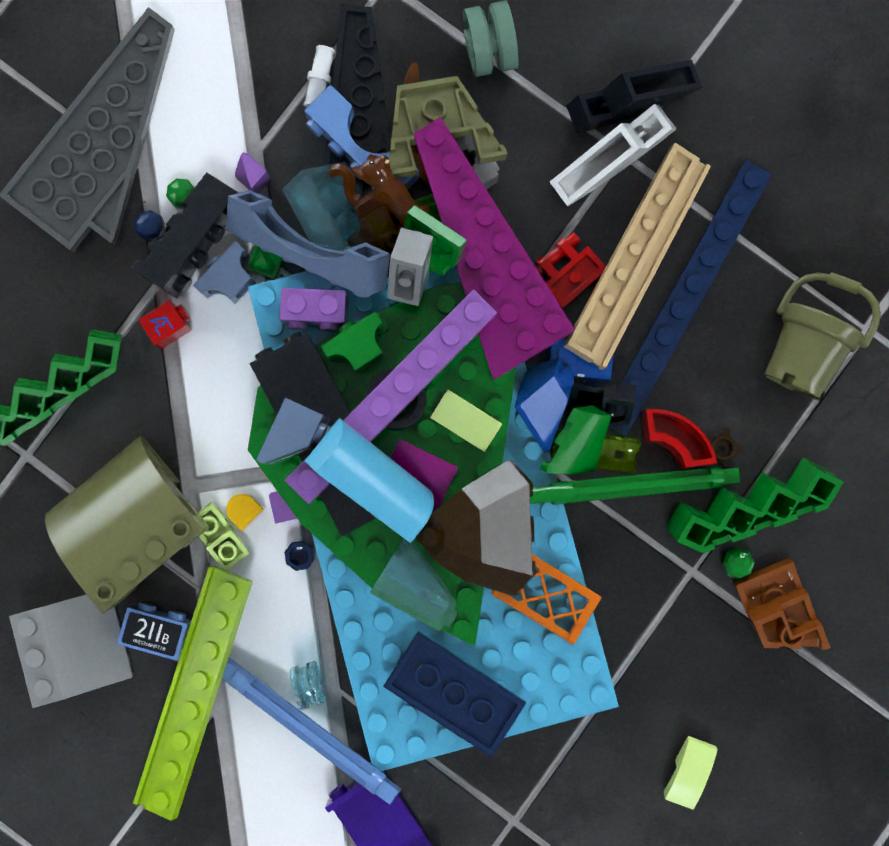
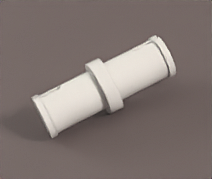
M324 45L316 46L312 71H309L307 75L309 85L303 104L305 107H308L327 88V85L331 84L332 78L329 74L335 50L331 47Z

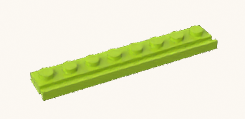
M216 566L208 567L133 804H140L146 810L170 821L178 817L253 583L250 579L218 569Z

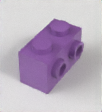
M281 288L280 321L284 325H288L290 330H307V326L320 327V331L338 332L340 327L348 323L349 296L343 290Z

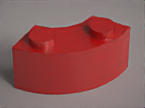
M647 409L640 412L644 442L657 443L667 448L675 457L678 468L717 464L713 447L708 438L692 421L680 414L667 410Z

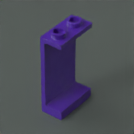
M354 781L347 787L341 784L328 794L330 799L326 803V811L328 813L332 810L335 812L357 846H433L399 794L393 803L389 805L357 781Z

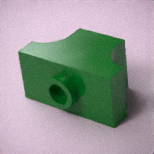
M376 311L358 323L352 320L338 329L339 335L320 347L330 361L338 358L345 359L359 373L384 357L383 352L377 345V335L384 327L383 322Z

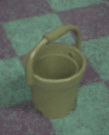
M820 272L807 274L794 281L786 291L777 309V313L782 315L781 320H783L784 326L764 375L789 390L802 392L803 396L821 401L848 354L855 352L856 349L858 350L859 346L867 348L870 345L881 318L878 300L871 291L862 286V283L833 272L830 274ZM822 280L827 281L829 285L864 296L871 305L873 316L864 336L857 328L833 315L806 305L789 302L799 287L810 281Z

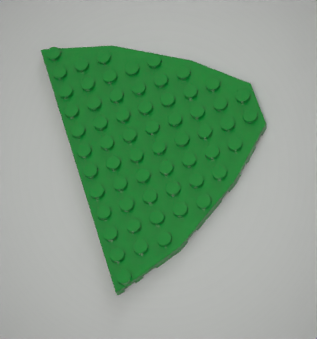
M461 282L436 286L423 291L419 306L397 303L378 312L377 315L383 322L384 327L377 335V345L383 352L384 357L359 373L345 359L338 358L330 361L320 347L339 335V332L329 335L315 345L351 412L365 399L367 386L374 376L384 370L396 368L466 297ZM477 335L425 387L427 403L425 412L419 421L408 429L395 431L385 428L371 443L391 458L399 439L457 466L458 469L440 506L443 505L460 489L502 464L516 368L494 381L491 377L479 336ZM261 385L257 388L247 449L255 461L277 416ZM447 389L502 423V426L485 452L430 418ZM415 398L395 419L403 418L414 408ZM299 456L275 465L262 464L256 461L299 522L379 596L396 607L464 642L476 645L484 587L465 582L434 561L416 538L411 543L378 518L341 536L320 495L311 504H308L284 481L302 463Z

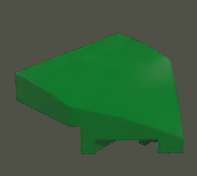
M414 205L407 212L404 229L419 231L433 236L429 273L436 272L440 276H444L450 268H454L459 263L467 240Z

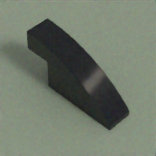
M686 60L621 73L603 90L579 94L566 107L576 133H581L643 114L654 104L660 107L700 90L703 86L693 61Z

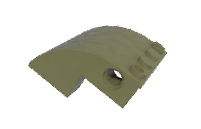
M141 435L45 514L46 529L56 552L73 578L102 614L107 610L113 609L137 589L136 586L180 549L186 548L210 528L176 487L180 483L179 479Z

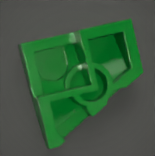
M593 405L573 408L564 429L554 441L559 447L551 462L543 460L540 470L554 474L595 472L611 414Z

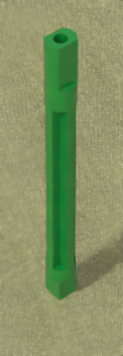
M708 467L553 482L549 486L533 488L530 504L550 502L552 505L721 488L724 484L740 483L739 468L721 469L720 467Z

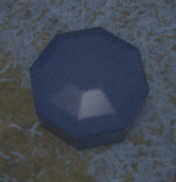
M151 210L139 213L134 222L137 235L148 242H152L154 238L159 240L166 231L163 217Z
M305 540L292 542L284 552L286 564L295 571L308 569L315 560L314 547Z

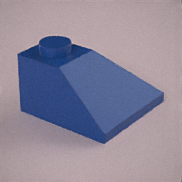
M560 358L527 367V372L524 374L514 406L544 453L550 451L574 384L572 372L569 368H565Z

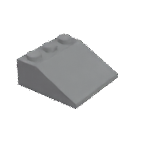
M86 594L9 616L32 708L64 700L134 677L127 647L117 644L121 623L116 606L102 614Z

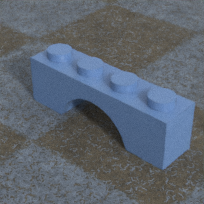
M331 85L304 110L308 120L306 123L307 127L317 137L323 135L330 142L328 147L337 157L342 158L345 156L352 163L349 166L351 169L354 166H361L367 161V157L370 154L390 157V152L371 153L363 150L353 141L350 135V127L354 118L353 106ZM417 169L416 176L398 179L405 185L407 190L419 179V170Z

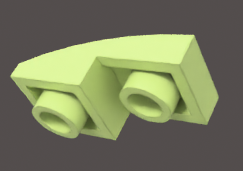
M213 501L198 511V514L210 527L199 537L206 544L207 551L224 571H227L250 553L237 532Z
M690 736L687 737L675 759L677 768L664 790L665 800L694 810L711 773L718 750L717 746Z

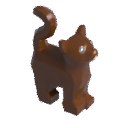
M370 154L366 162L361 166H354L352 169L339 163L329 168L328 176L330 178H335L338 175L343 178L344 195L353 205L360 219L377 207L387 206L390 215L393 213L404 227L407 212L414 205L424 212L429 210L425 204L417 205L405 185L392 175L389 158L385 155L374 156ZM355 176L373 186L374 190L366 195L358 194L355 190ZM400 224L395 225L398 234L402 228Z

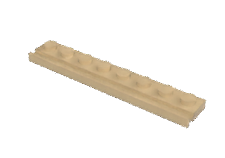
M674 143L665 155L574 326L575 331L569 335L563 346L587 362L594 363L600 370L607 367L711 167L709 164L704 165L699 161L700 158L677 143Z

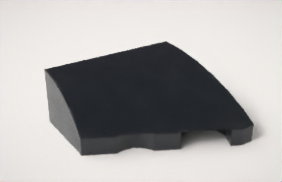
M574 376L567 419L573 408L593 405L611 414L608 426L629 425L635 404L636 385Z

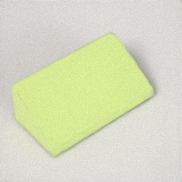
M448 389L430 417L483 452L486 451L502 426V423Z

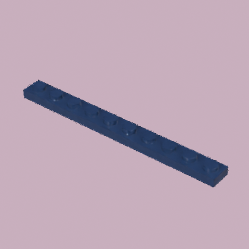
M747 160L742 164L620 382L636 385L635 404L630 424L618 427L608 426V429L623 437L627 436L772 174Z

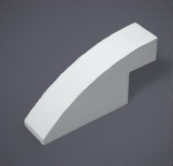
M654 104L632 123H621L552 179L550 183L565 204L570 206L624 170L677 129L662 108Z

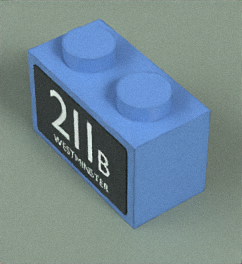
M141 601L138 602V605L127 607L117 644L168 659L179 660L191 620L186 619L187 614L176 610H168V613L157 611L156 605Z

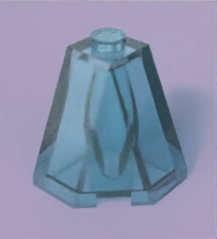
M403 538L400 546L395 551L370 593L439 632L443 625L449 628L459 612L454 608L457 600L417 540L414 538L410 543Z

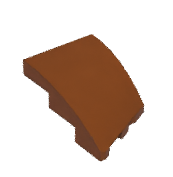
M789 557L757 570L741 579L732 581L763 648H780L783 646L790 649H801V646L819 647L822 650L831 648L824 628L816 617L809 595L802 586L794 562Z

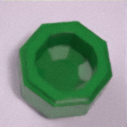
M176 178L167 186L166 197L176 209H184L183 202L195 187L188 179Z
M738 547L725 554L722 567L727 576L741 579L751 574L755 562L749 551Z

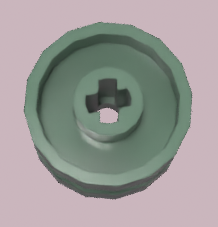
M507 0L490 3L487 13L488 23L485 13L480 6L463 9L465 44L475 77L492 73L494 67L493 54L496 64L501 71L518 68L517 38L512 13Z

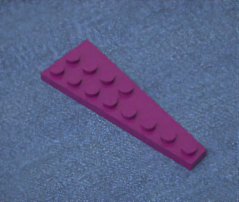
M439 117L414 132V139L432 190L441 223L467 240L460 261L456 265L465 296L474 289L497 312L495 317L478 333L491 377L495 381L570 335L575 329L445 123Z

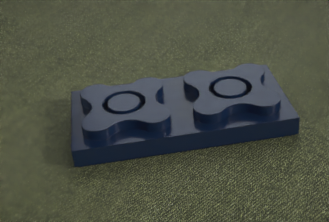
M420 631L417 632L383 685L384 688L491 758L526 704L524 699Z

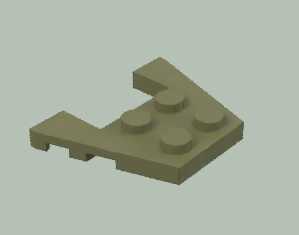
M458 76L397 86L389 157L392 175L396 179L416 176L417 169L411 145H416L413 133L441 117L453 138L472 136L479 164L506 160V148L503 144H499L493 135L494 130L488 122L485 123L477 111L478 106Z

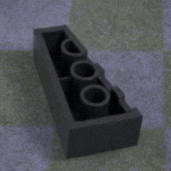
M206 172L184 200L183 208L185 210L183 213L178 212L172 215L166 223L165 236L159 240L154 238L147 247V250L150 251L149 256L143 263L137 260L131 269L176 299L180 294L184 295L192 284L191 277L196 269L200 270L206 264L209 258L208 251L212 245L218 244L223 238L226 231L224 227L227 223L228 196L238 192Z

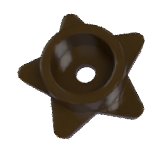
M725 429L718 437L706 435L713 447L716 460L724 467L730 468L732 457L743 449L742 446L731 439L729 429ZM722 445L724 447V450L720 451L719 446Z

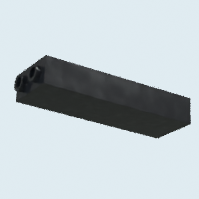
M300 332L288 336L283 340V346L275 350L272 347L266 348L254 356L256 358L255 361L249 363L276 415L285 398L329 418L328 426L330 427L339 418L344 420L351 413L308 333L301 335ZM312 451L299 455L301 461L303 462ZM332 484L320 494L341 536L376 519L374 515Z

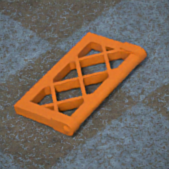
M532 554V561H535V566L539 571L534 577L540 576L544 595L526 599L524 589L520 591L522 600L519 601L508 594L492 590L491 595L555 633L571 645H574L602 597ZM549 574L565 584L566 589L547 593L543 575ZM572 591H576L588 599L584 608L574 609L571 596ZM567 593L571 611L553 615L549 597ZM545 598L549 617H543L527 606V602ZM572 615L574 624L570 631L567 632L556 625L554 619Z

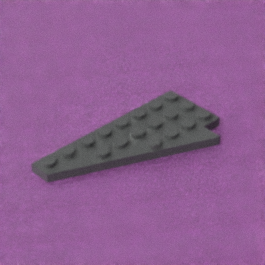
M149 7L0 193L2 199L72 252L77 249L92 229L113 245L117 243L175 31L171 23Z

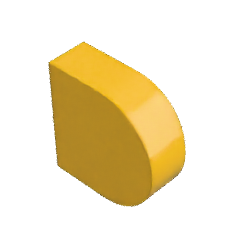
M247 494L233 496L228 501L226 507L228 518L241 531H244L265 510L252 496Z

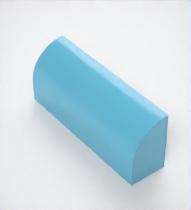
M340 418L305 460L317 474L410 543L431 516L434 507L432 491Z

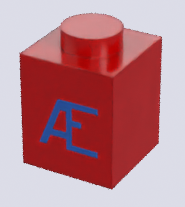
M170 300L138 320L154 346L160 349L165 348L192 330L188 324L191 317L182 304L177 306Z

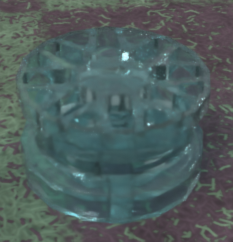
M316 661L307 662L306 666L301 668L299 665L291 667L290 681L294 697L296 696L298 700H301L297 701L299 709H308L310 704L314 703L317 705L325 704V687Z

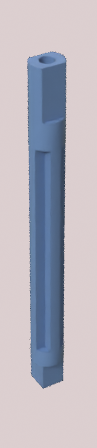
M230 657L228 658L222 680L372 794L378 795L389 805L393 803L401 791L400 787Z

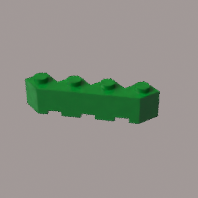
M91 329L88 336L85 358L55 354L51 360L48 382L18 378L14 385L11 406L0 405V445L6 446L19 435L52 415L53 412L88 391L90 387L116 372L122 335Z
M802 458L788 483H784L762 472L747 498L721 487L707 512H703L680 501L666 528L677 542L701 553H706L714 550L716 545L731 540L734 543L756 535V531L773 526L775 528L798 520V516L811 511L817 513L828 509L844 482L828 469Z

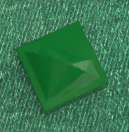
M255 245L246 269L270 280H275L284 260L282 257L272 252H265Z

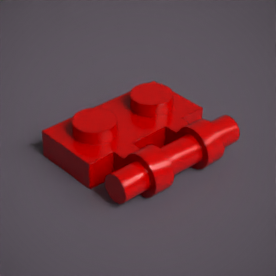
M574 232L565 239L561 238L555 243L556 247L545 257L540 256L535 261V267L540 275L545 274L550 279L546 284L562 310L598 279L606 268V265L588 246L578 254L573 247L581 240ZM565 256L570 262L558 272L553 265Z

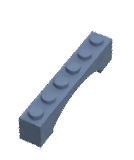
M251 190L228 196L226 231L238 236L240 240L251 242L265 252H272L282 257L285 262L305 268L306 272L317 274L329 280L333 285L342 286L352 291L358 297H370L372 294L386 289L390 253L366 242L344 251L324 248L305 239L285 223L272 207L271 199Z

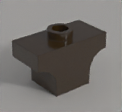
M381 206L358 221L360 230L347 240L350 247L366 242L390 253L391 257L399 234L387 206ZM389 260V267H388L387 278H389L390 260Z

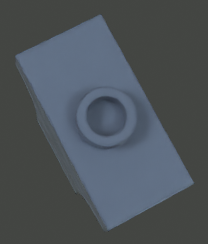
M235 241L221 257L217 255L207 264V271L193 286L207 299L213 295L221 294L227 296L236 304L249 291L248 286L256 284L245 269V263L249 257L248 253Z

